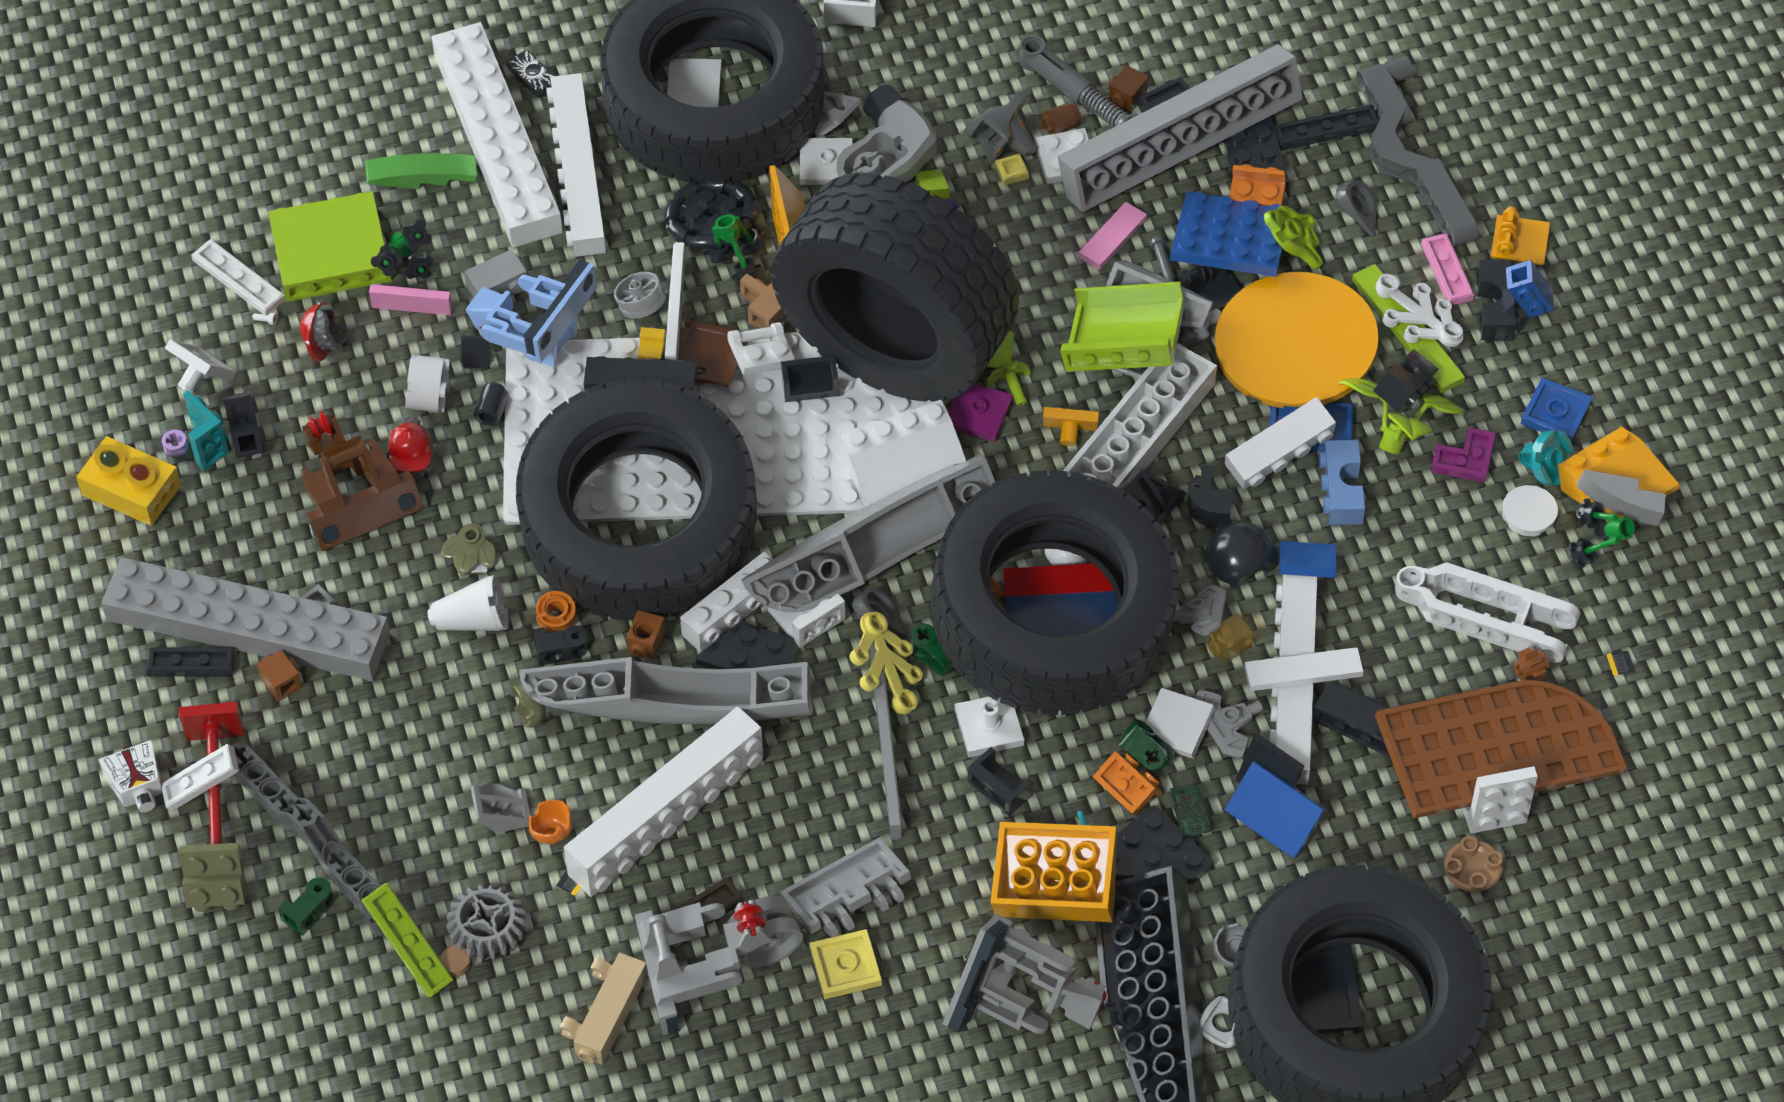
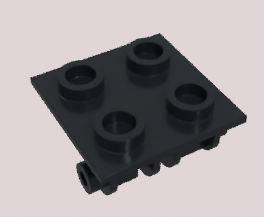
M1197 265L1196 268L1189 271L1184 270L1181 275L1174 277L1176 282H1181L1182 287L1212 301L1213 304L1210 311L1225 308L1227 303L1241 291L1228 269Z

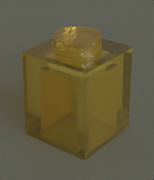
M1235 613L1222 621L1221 626L1209 634L1208 648L1215 657H1219L1226 664L1252 648L1254 632Z

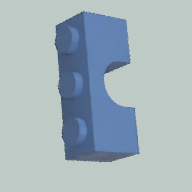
M1358 440L1325 441L1324 452H1319V467L1324 468L1325 474L1321 475V490L1327 493V497L1323 498V513L1329 515V525L1363 524L1365 512L1363 486H1351L1342 481L1348 478H1358L1361 462Z

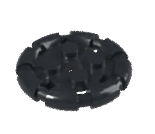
M710 179L699 183L692 181L676 191L674 199L668 201L664 213V222L668 226L667 231L678 243H684V246L690 245L694 250L708 251V248L718 250L719 247L715 242L712 231L716 220L728 214L735 217L739 216L742 225L750 234L749 229L755 227L758 221L759 204L755 201L754 193L739 181L736 183L731 182L730 179L729 181L727 179ZM709 214H718L711 216L710 218L706 217ZM741 232L737 242L745 238ZM721 239V247L729 244V247L733 246L732 243H726Z

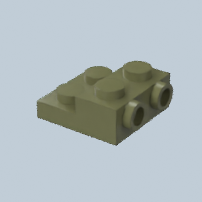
M239 843L180 847L179 856L183 872L182 888L186 908H194L198 912H205L212 906H223L226 910H235L241 905H245L248 890Z

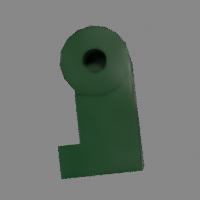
M317 877L310 880L306 885L305 892L293 903L285 900L278 907L281 921L304 936L333 904L331 885L324 878Z

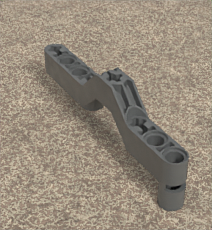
M1405 55L1386 61L1384 64H1377L1358 70L1356 72L1358 86L1368 104H1373L1379 118V123L1371 137L1369 151L1379 172L1416 185L1443 234H1448L1453 247L1478 239L1479 230L1477 223L1438 158L1431 159L1405 150L1398 137L1402 125L1411 123L1409 106L1395 84L1396 82L1413 77V68L1409 58Z
M241 742L231 745L234 747L239 772L234 774V777L284 830L295 832L303 840L332 882L365 916L371 933L379 937L385 936L361 901L381 885L346 849L325 816L308 798L297 797L249 745Z

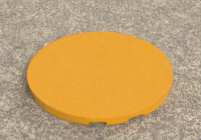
M1309 272L1280 273L1276 277L1268 276L1246 286L1227 303L1218 319L1215 332L1217 360L1227 379L1244 395H1250L1261 400L1262 404L1278 408H1284V406L1301 407L1316 397L1323 405H1326L1344 397L1354 389L1346 384L1338 385L1339 382L1349 378L1363 379L1368 371L1372 369L1378 349L1377 323L1373 312L1365 300L1344 283L1328 276Z

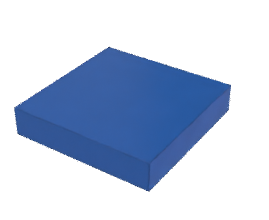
M1541 378L1521 418L1520 424L1540 432L1548 430L1564 432L1572 443L1592 403L1593 397Z
M1280 541L1279 574L1336 578V545Z

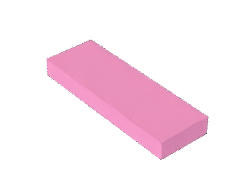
M1125 202L1079 251V258L1096 269L1101 270L1147 220V214Z
M1448 234L1422 239L1421 246L1444 298L1450 301L1452 305L1473 301L1474 293Z
M375 284L370 286L369 294L372 308L450 316L452 314L453 306L450 292Z

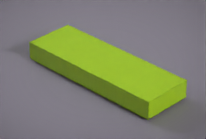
M941 169L919 171L915 175L917 185L928 190L930 195L934 196L936 194L943 199H949V186Z

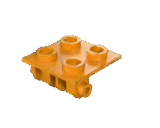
M1508 207L1503 212V215H1497L1490 258L1522 263L1532 260L1535 265L1544 266L1550 222L1519 218L1517 209L1515 207Z

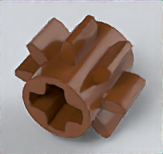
M1530 647L1519 651V658H1516L1517 661L1514 662L1517 676L1521 680H1544V674L1547 673L1546 670H1549L1550 667L1544 652L1541 650L1537 651L1536 649L1532 650Z

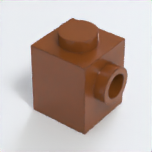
M282 650L267 655L261 662L257 663L260 679L278 702L302 688L298 673L300 670L297 663L292 657L287 658Z

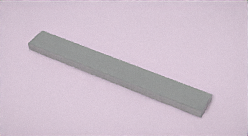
M872 643L869 649L871 664L877 652L874 643ZM882 669L879 676L880 683L874 689L890 838L895 840L902 837V821L885 672Z

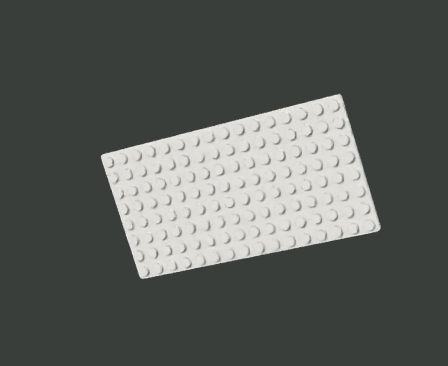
M799 332L784 333L795 360L823 357L817 352L818 349L809 345ZM772 337L749 341L748 345L765 343L774 340ZM640 338L569 340L556 357L557 362L554 366H547L543 362L527 359V354L506 348L505 389L508 391L509 397L505 405L503 520L505 524H520L516 505V477L524 448L535 429L539 428V424L549 413L552 414V410L564 401L569 403L568 398L582 391L584 392L583 383L587 357H630L637 359ZM837 364L839 396L785 402L781 368L743 375L738 366L729 388L709 383L698 385L701 398L704 396L714 403L717 409L720 408L735 424L745 441L755 473L757 516L855 513L864 508L865 505L839 453V433L932 402L930 400L927 402L910 400L907 396L901 398L888 394L884 389L877 390L862 383L860 378L855 379L839 369ZM698 369L697 372L705 373V370ZM646 454L628 455L601 465L586 478L576 495L573 511L580 522L691 519L699 504L701 491L693 477L685 469L668 459Z

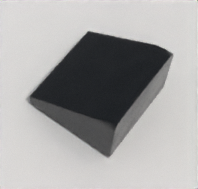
M461 336L462 366L464 368H488L491 355L489 341L485 340L482 336Z

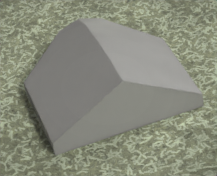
M825 92L822 114L813 134L819 137L824 136L837 127L862 102L861 99Z
M485 782L479 785L474 784L471 787L476 820L495 833L529 827L530 811L525 790H515L501 784Z

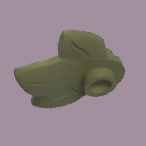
M471 523L463 526L458 535L452 536L445 541L442 546L441 557L453 558L456 570L461 576H465L478 562L485 567L493 568L496 561V550L494 545L486 540L484 529L478 524ZM469 533L477 534L473 540L467 539V535Z

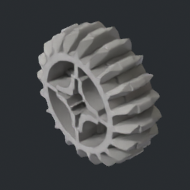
M492 882L488 889H484L483 885L479 883L478 890L473 891V889L468 887L466 896L458 893V902H451V912L447 914V931L451 934V942L457 944L459 950L465 948L470 958L477 953L481 961L485 954H489L490 958L494 960L495 953L500 952L505 956L507 947L515 950V941H522V931L526 929V912L522 909V901L516 899L513 891L507 893L503 885L496 890ZM475 911V914L468 918V922L464 923L469 914ZM509 920L506 927L498 933V929L505 925V921Z

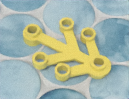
M868 612L860 620L863 636L859 646L850 653V659L857 666L863 665L869 660L870 655L868 651L872 643H874L877 652L868 673L860 678V685L867 692L873 691L879 686V676L882 669H884L894 695L891 703L892 708L896 713L906 715L917 707L918 701L912 691L903 689L896 668L903 672L904 680L910 685L918 683L923 678V673L919 667L912 666L904 660L912 654V645L907 640L900 639L887 629V620L881 613ZM886 642L893 646V651L888 649Z

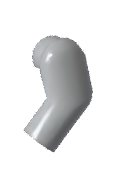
M1219 309L1209 312L1203 328H1191L1192 333L1196 334L1198 341L1209 337L1207 328L1218 323L1221 315Z

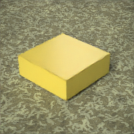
M1020 154L995 160V167L1004 186L1029 179V172Z

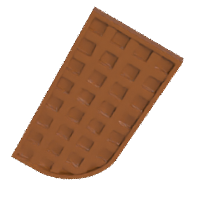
M1521 680L1378 710L1375 714L1413 819L1471 807L1477 777L1534 766L1538 776L1534 789L1535 793L1623 774L1627 769L1612 729L1604 717L1589 702L1576 693L1544 681Z

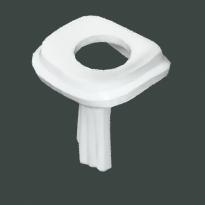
M1218 996L1207 1006L1201 1015L1202 1035L1220 1047L1231 1048L1235 1045V1038L1233 1037L1235 1023L1233 1024L1232 1031L1229 1032L1218 1031L1212 1023L1213 1017L1217 1014L1229 1015L1228 998Z

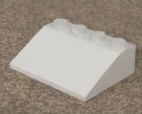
M941 400L839 433V453L865 507L950 465L956 466L966 461L952 420Z

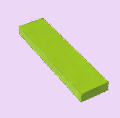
M384 883L361 900L427 997H432L453 981V978L388 883Z

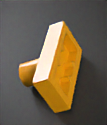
M1044 407L1043 426L1062 428L1060 444L1064 446L1076 445L1078 430L1096 431L1098 429L1099 412Z

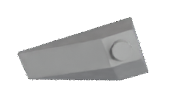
M1121 260L1114 263L1106 286L1170 283L1172 281L1134 263ZM1182 287L1185 306L1181 326L1203 328L1213 302Z

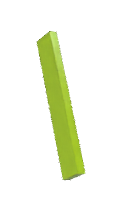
M1376 264L1353 274L1352 281L1381 318H1383L1388 309H1394L1398 312H1409L1391 297L1386 299L1377 294L1376 283L1383 273ZM1398 322L1396 327H1389L1408 352L1415 349L1439 369L1434 376L1437 380L1434 385L1441 394L1464 383L1465 376L1435 339L1420 338L1417 343H1409L1404 339L1403 335L1407 326L1416 325L1419 328H1426L1423 324Z

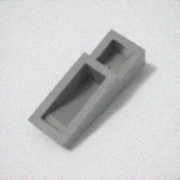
M1584 469L1577 482V488L1588 497L1621 516L1629 517L1641 523L1658 526L1664 515L1666 494L1638 489L1639 479Z

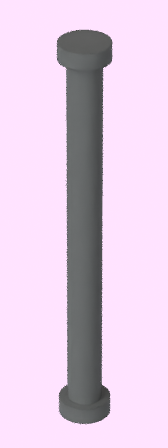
M1157 236L1152 238L1149 244L1151 249L1155 251L1163 277L1176 282L1165 250L1166 242L1164 237ZM1180 326L1182 345L1184 347L1195 345L1198 339L1196 334L1192 333L1191 327Z

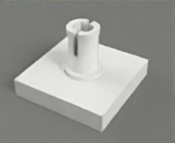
M170 339L165 347L166 350L189 364L181 381L178 383L181 388L189 392H194L203 374L232 381L237 371L197 345Z
M984 697L955 704V713L968 757L982 755L990 747L994 748L997 752L1024 746V738L1015 708L1000 703V697L997 701L991 697Z

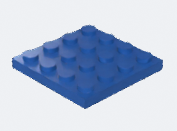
M1186 191L1171 249L1170 260L1276 277L1283 248L1275 240L1271 230L1266 225L1264 214L1282 205H1259L1253 200L1240 202L1232 200L1228 196H1214L1202 192Z

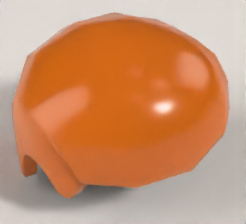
M552 799L541 802L537 806L536 814L529 816L531 837L541 844L555 845L567 838L572 831L570 807L563 801Z

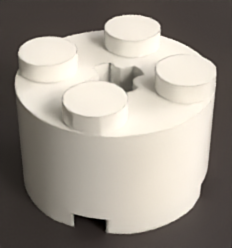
M412 355L408 372L405 408L430 412L445 411V394L448 389L450 359Z

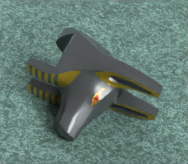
M1025 88L1006 105L989 108L979 113L965 128L964 133L969 138H974L990 151V156L983 164L986 167L994 163L1004 147L1015 150L1027 157L1034 154L1038 149L1019 116L1020 111L1025 105L1023 102L1032 92L1031 88Z

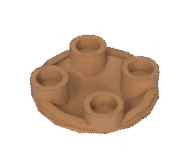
M1467 836L1448 851L1444 860V869L1449 881L1457 888L1467 892H1481L1491 888L1499 881L1503 871V857L1490 844Z

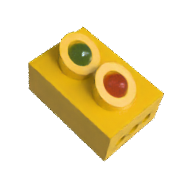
M108 436L95 449L93 455L76 476L82 496L150 526L154 524L181 486L176 466Z

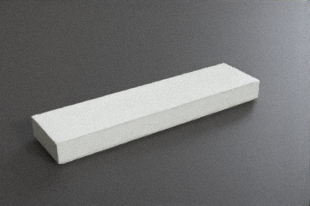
M212 239L208 240L191 255L195 263L264 315H269L286 301L283 293Z
M1357 647L1245 662L1244 666L1250 691L1363 676V668Z

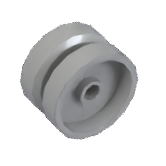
M767 896L754 900L765 911L772 943L764 944L741 956L743 963L748 967L760 968L777 963L791 955L803 940L802 932L797 922L792 919V912L786 900L781 896ZM734 914L730 917L728 923L737 921L734 918Z

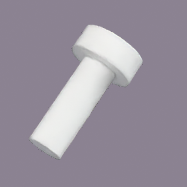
M254 313L253 320L266 321L269 325H276L278 315L277 313H270L269 315Z

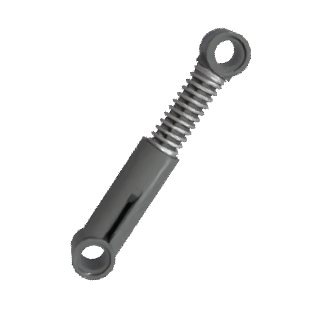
M1027 35L1020 41L1019 62L1023 69L1037 72L1078 105H1085V107H1088L1089 110L1098 115L1102 120H1105L1113 128L1139 115L1137 113L1127 114L1123 109L1120 110V107H1117L1114 102H1110V99H1107L1106 96L1104 97L1099 91L1097 92L1095 84L1046 48L1042 37Z

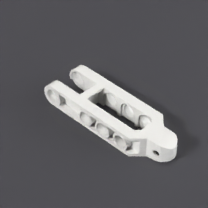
M1447 562L1430 569L1407 566L1398 572L1396 578L1395 592L1397 597L1406 603L1418 606L1426 622L1517 652L1528 647L1532 650H1541L1551 663H1559L1563 660L1567 644L1554 637L1544 635L1545 632L1525 626L1527 619L1531 618L1561 629H1573L1580 616L1579 609L1569 602ZM1446 590L1516 613L1517 616L1514 622L1508 623L1490 617L1488 613L1481 614L1463 608L1461 604L1456 606L1438 600L1436 596L1439 592Z

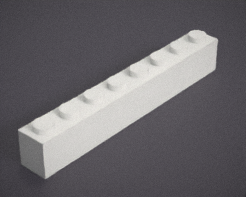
M578 73L550 77L551 88H546L548 104L554 103V108H549L551 124L556 123L557 128H552L554 144L559 143L560 147L555 148L556 164H562V168L557 169L559 185L565 184V189H560L562 205H567L568 210H563L565 226H570L571 231H566L567 246H573L574 257L606 253L582 75Z
M1283 574L1282 584H1277L1276 601H1281V608L1275 609V625H1280V632L1274 633V649H1279V656H1274L1273 658L1314 653L1317 577ZM1313 683L1272 688L1271 697H1277V704H1271L1270 722H1276L1275 729H1270L1269 741L1305 765L1297 784L1308 785Z

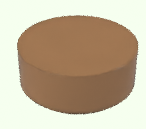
M457 946L448 947L442 952L440 957L441 962L452 977L464 975L471 965L470 956L467 955L465 948L459 950Z

